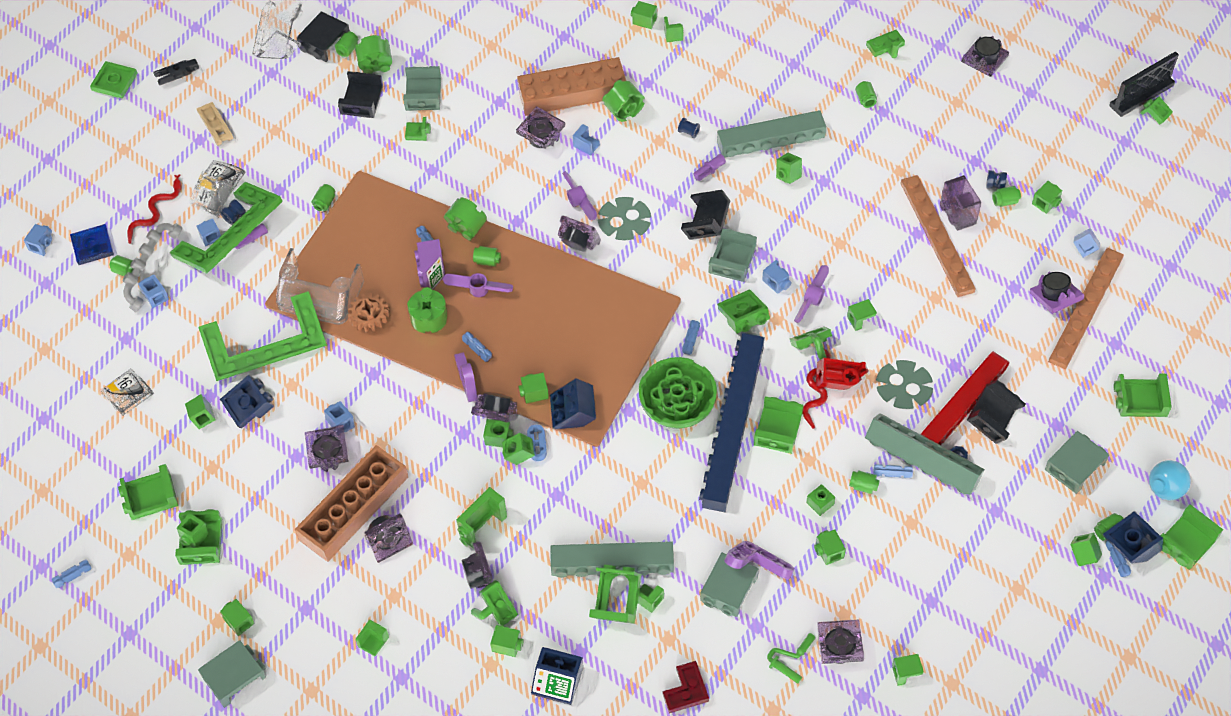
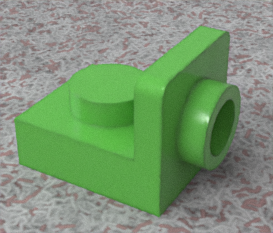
M1160 96L1154 100L1149 99L1143 104L1144 109L1140 112L1142 115L1148 112L1159 125L1164 123L1173 113Z
M423 117L422 122L406 123L405 140L427 141V134L431 133V124L427 122V117Z

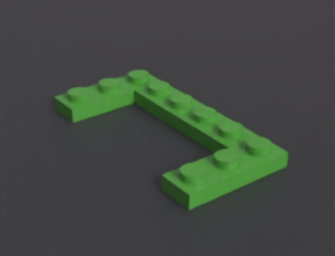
M244 182L233 194L236 199L253 206L206 251L181 241L170 254L174 259L207 274L254 228L264 221L283 200L279 195Z
M309 291L290 297L302 334L231 357L228 356L217 321L199 326L198 329L216 381L327 346Z

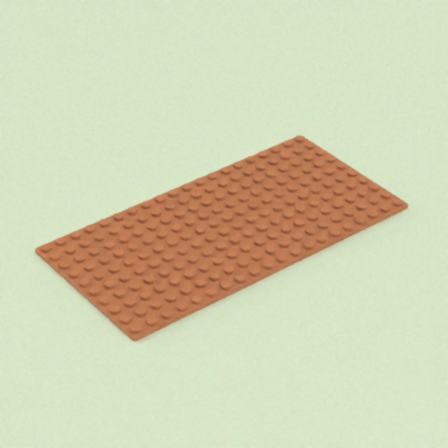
M358 171L266 300V308L298 321L290 297L309 291L323 332L464 391L454 355L464 352L467 364L470 363L472 367L477 397L483 398L484 392L512 397L511 405H514V409H510V411L552 428L550 394L575 378L593 385L596 419L584 427L554 430L594 447L600 446L678 309L681 298L489 221H486L478 233L469 241L462 236V233L458 231L454 233L448 229V222L444 219V215L451 206L368 173ZM425 226L427 232H429L434 240L439 239L445 275L455 274L470 277L473 274L480 273L486 276L487 281L513 285V291L488 290L487 294L483 297H474L470 293L469 288L446 285L442 279L433 290L439 292L445 299L448 314L446 325L434 333H431V331H425V333L417 331L411 324L407 305L409 299L415 293L425 288L420 286L414 252L418 250L417 243L422 242L421 238L416 234V228ZM475 247L498 248V252H501L500 263L493 267L478 265L476 262H473ZM478 283L474 287H481L484 284ZM370 293H372L373 297L378 294L380 299H385L389 307L390 316L386 317L387 323L382 322V328L376 326L375 331L372 328H369L368 332H365V328L359 331L357 326L353 327L351 321H349L348 308L351 307L350 302H356L355 297L361 299L362 294H365L366 297ZM470 332L474 336L473 338H477L486 347L485 349L492 352V358L487 362L482 360L481 356H478L469 345L463 342V334ZM544 373L549 399L526 403L524 396L520 397L518 388L519 385H522L521 377H525L528 374Z

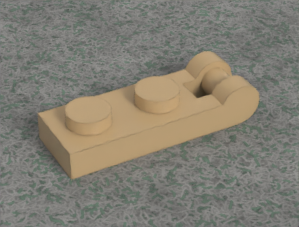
M213 102L196 108L197 113L217 146L221 145L223 141L234 139Z

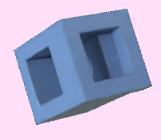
M35 224L24 238L28 251L45 256V249L51 244L53 239L51 236L52 230L48 226Z
M777 260L763 270L762 281L777 294L787 290L792 284L789 280L790 275L784 268L779 267V261Z
M155 275L145 278L138 283L142 294L152 309L169 300L164 287Z
M341 401L328 406L324 410L325 420L334 429L338 437L355 427L353 415Z

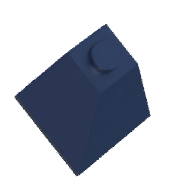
M1135 511L1103 533V536L1131 564L1147 562L1163 550V538Z

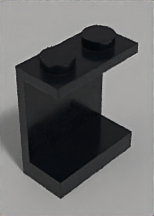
M321 11L296 37L298 47L302 52L327 62L328 56L326 51L339 37L349 32L350 29L347 23Z
M347 71L349 82L344 98H339L338 100L340 115L374 118L383 90L382 76Z
M722 189L691 194L690 198L697 205L693 222L682 223L681 230L689 240L720 236L731 200Z
M995 380L986 384L967 421L997 444L1008 439L1010 433L1005 429L1015 411L1025 407L1026 403L1018 395L1010 391L1004 383Z

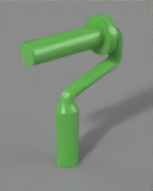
M809 633L797 649V653L772 648L767 655V660L771 663L769 668H776L798 684L802 676L778 660L779 656L776 655L774 659L772 657L775 653H779L792 658H799L805 654L816 637Z

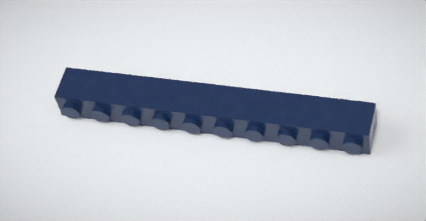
M742 333L741 340L737 339L735 351H738L737 356L733 355L731 367H734L733 372H729L727 383H730V386L725 388L724 399H726V402L721 404L720 408L722 419L721 421L718 420L716 425L718 436L713 437L711 448L714 449V452L709 454L707 465L710 466V469L705 471L703 483H706L705 489L701 488L699 500H702V508L726 513L764 350L765 337Z

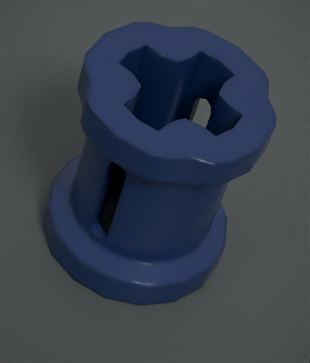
M682 118L678 126V132L691 135V138L695 139L701 126L699 123L694 124L687 121V118Z

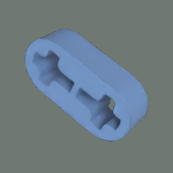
M535 424L527 430V436L533 440L535 456L531 459L542 461L547 456L545 431L541 425ZM534 432H538V440H535ZM535 446H539L540 454H536Z

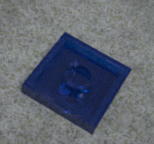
M106 224L70 234L78 266L114 255Z

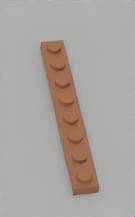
M915 175L901 179L900 184L957 298L975 293L976 288L919 176Z
M1108 247L1106 248L1083 292L1084 299L1078 302L1049 358V363L1062 369H1067L1124 254Z

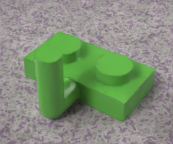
M897 29L866 41V46L874 57L888 52L892 58H897L899 47L905 45V40Z
M823 326L789 339L791 346L799 350L810 347L809 344L814 343L818 359L821 360L826 358L822 343L832 336L831 329Z
M494 580L479 591L487 607L482 611L477 608L471 610V615L481 620L492 614L499 626H504L518 615L497 580Z

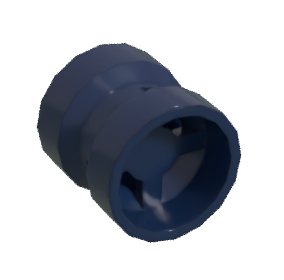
M988 170L986 188H1005L1007 172L1001 171L996 173L994 170Z
M235 199L229 203L228 207H224L220 211L223 219L231 225L237 221L238 217H242L246 213L241 203Z

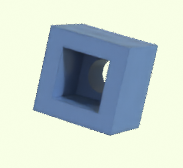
M213 218L196 225L205 247L221 237L219 228Z

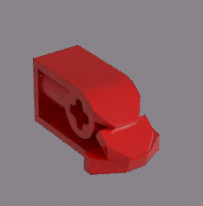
M823 358L817 362L816 387L847 390L858 384L862 380L861 377L869 372L866 362L859 363Z

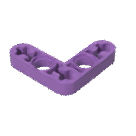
M464 352L455 354L456 365L468 403L477 401L471 364H467Z
M743 541L730 549L724 560L727 565L735 569H741L753 561L784 579H790L795 569L790 563L749 541Z

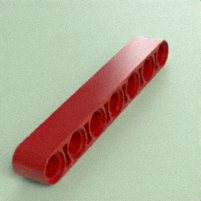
M992 351L920 435L942 445L971 412L986 384L998 380L1008 368L1010 361Z

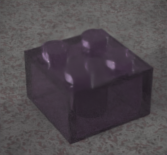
M965 175L944 182L939 204L941 210L947 214L949 223L957 231L976 225L982 202Z

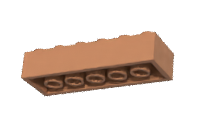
M620 57L517 76L518 91L525 116L602 102L604 95L608 94L616 81H626Z
M375 445L294 529L298 540L329 562L407 480L406 466Z

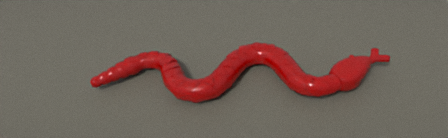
M181 174L178 176L174 175L176 179L173 181V193L156 194L148 200V208L153 214L152 218L139 219L130 223L127 230L129 244L132 243L133 229L135 227L152 226L158 222L160 213L155 206L157 201L172 200L179 195L182 189L179 180Z
M824 349L826 358H831L827 349ZM817 368L809 371L806 381L809 387L820 393V398L805 403L802 412L804 419L812 429H815V425L808 410L821 406L828 399L827 390L823 387H816L814 377L816 376Z

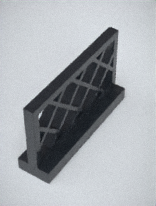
M1175 51L1123 81L1117 98L1110 102L1109 107L1120 117H1123L1143 105L1149 99H1153L1173 87L1175 81L1171 77L1179 54Z

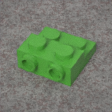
M750 289L717 304L718 310L727 318L728 325L736 334L740 332L746 333L751 327L758 324L764 325L770 319L768 307Z

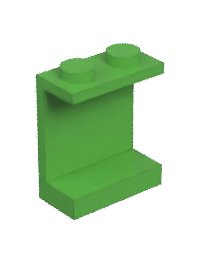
M765 396L759 426L754 435V446L792 454L802 417L803 404Z
M1189 504L1180 519L1166 534L1162 533L1160 535L1163 538L1162 551L1176 559L1179 565L1190 570L1219 539L1224 529Z

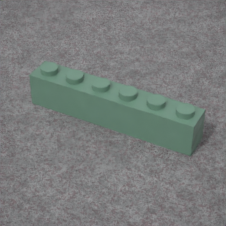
M821 110L718 130L717 144L724 158L734 157L736 155L784 147L795 143L825 138L827 126Z
M881 413L873 418L865 436V439L869 440L872 445L880 446L887 450L890 455L904 459L907 464L915 465L925 474L937 477L944 484H950L962 494L971 495L976 490L985 471L984 468Z
M673 541L550 545L551 576L558 578L574 575L577 577H586L587 575L600 576V572L596 571V567L603 568L604 565L616 566V570H623V567L635 568V572L642 575H648L649 573L661 575L674 573Z

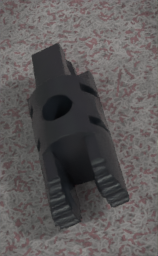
M196 59L183 60L156 70L153 74L156 78L163 76L157 80L158 85L161 86L192 74L193 71L199 69V65Z

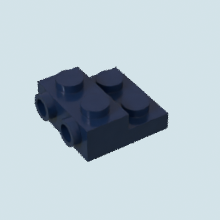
M249 374L220 398V401L237 427L241 429L255 417L261 418L274 407L272 403L274 398L268 391L263 390L265 385L258 377L254 378Z

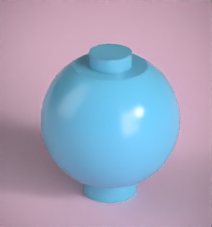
M1162 461L1156 464L1150 472V488L1161 499L1177 500L1183 497L1190 488L1191 477L1189 471L1183 464L1177 461Z

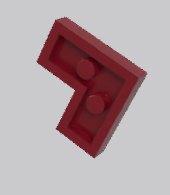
M692 661L676 666L681 686L662 691L668 713L709 702V696L697 662Z

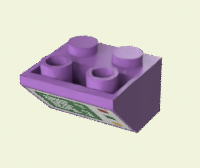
M439 239L418 242V250L414 251L421 288L428 287L433 290L445 276Z

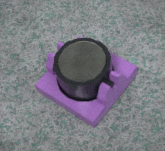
M1049 271L1047 275H1041L1037 286L1030 288V294L1052 314L1084 299V294L1071 283L1069 275L1063 272Z

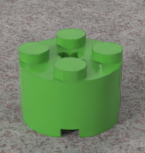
M372 35L362 38L359 44L356 43L355 51L358 67L363 73L372 74L376 71L387 72L390 70L392 55L388 39L385 38L384 40L381 39V36Z
M618 80L614 83L613 88L608 94L604 95L602 101L618 121L625 122L627 117L631 116L633 118L642 110L645 104L643 102L645 97L632 82Z
M461 197L460 199L457 198L448 209L444 219L448 222L447 227L454 233L457 231L462 233V236L470 241L487 221V216L482 210L479 212L476 209L477 205Z
M426 287L409 299L407 303L408 312L414 329L421 333H425V331L434 333L446 325L448 316L446 302L439 292Z

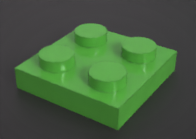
M105 61L90 85L91 91L123 99L138 74L137 69Z

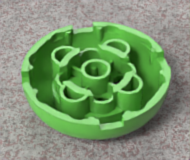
M672 357L660 360L649 367V370L642 376L639 383V400L643 410L649 418L664 427L682 429L694 426L703 421L715 405L717 387L713 375L705 366L702 367L689 358ZM665 389H670L669 393H663Z

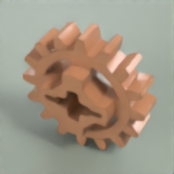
M372 293L368 297L362 294L361 299L355 297L356 302H350L351 307L348 308L349 321H351L353 327L357 326L359 331L362 328H365V332H368L369 328L375 331L376 326L382 328L381 323H387L386 317L390 316L389 307L385 299H380L378 294L373 297Z

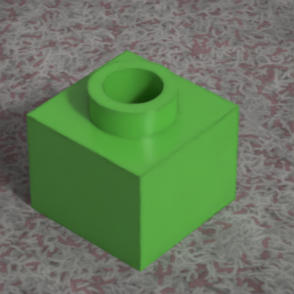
M821 484L807 495L806 503L821 516L835 504L836 497Z

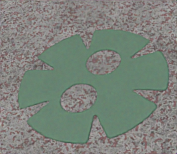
M633 197L615 198L617 207L609 201L601 207L598 214L608 218L598 219V225L608 237L617 230L616 240L634 239L632 230L641 236L650 227L651 222L641 220L652 217L649 208L642 201H638L632 206ZM629 210H636L639 216L635 220H630L626 217V213ZM614 217H620L623 220V224L620 227H613L610 224V220Z
M896 360L897 370L890 363L881 368L876 381L886 383V385L877 386L876 388L885 402L896 397L893 404L894 407L913 409L912 398L919 406H922L930 399L933 388L922 384L931 383L933 380L930 373L924 367L913 372L916 362ZM893 374L901 375L903 383L893 385L890 382V376ZM911 383L917 384L920 388L919 393L916 395L909 394L906 391L907 385Z

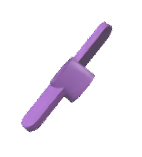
M564 171L562 174L572 188L567 190L570 204L572 207L580 205L588 219L595 220L597 212L588 200L581 185L577 186L571 176Z
M827 265L820 267L812 284L808 286L804 295V302L794 319L796 323L803 319L810 304L817 307L820 305L825 294V289L821 287L829 274V267Z
M480 273L473 274L470 277L455 274H446L443 277V282L446 285L469 288L470 293L474 297H483L487 294L488 290L513 291V285L487 281L486 276ZM478 283L484 284L481 287H474Z

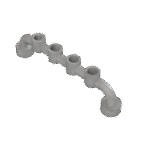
M162 223L155 230L152 228L147 233L148 244L143 243L138 250L142 254L140 259L136 257L132 261L130 267L134 270L132 273L128 272L122 280L126 283L123 289V296L130 304L129 308L134 312L140 309L144 300L139 296L133 298L131 290L137 283L140 273L145 268L148 258L152 255L156 243L162 236V232L168 230V235L173 239L179 236L183 227L177 223L174 225Z

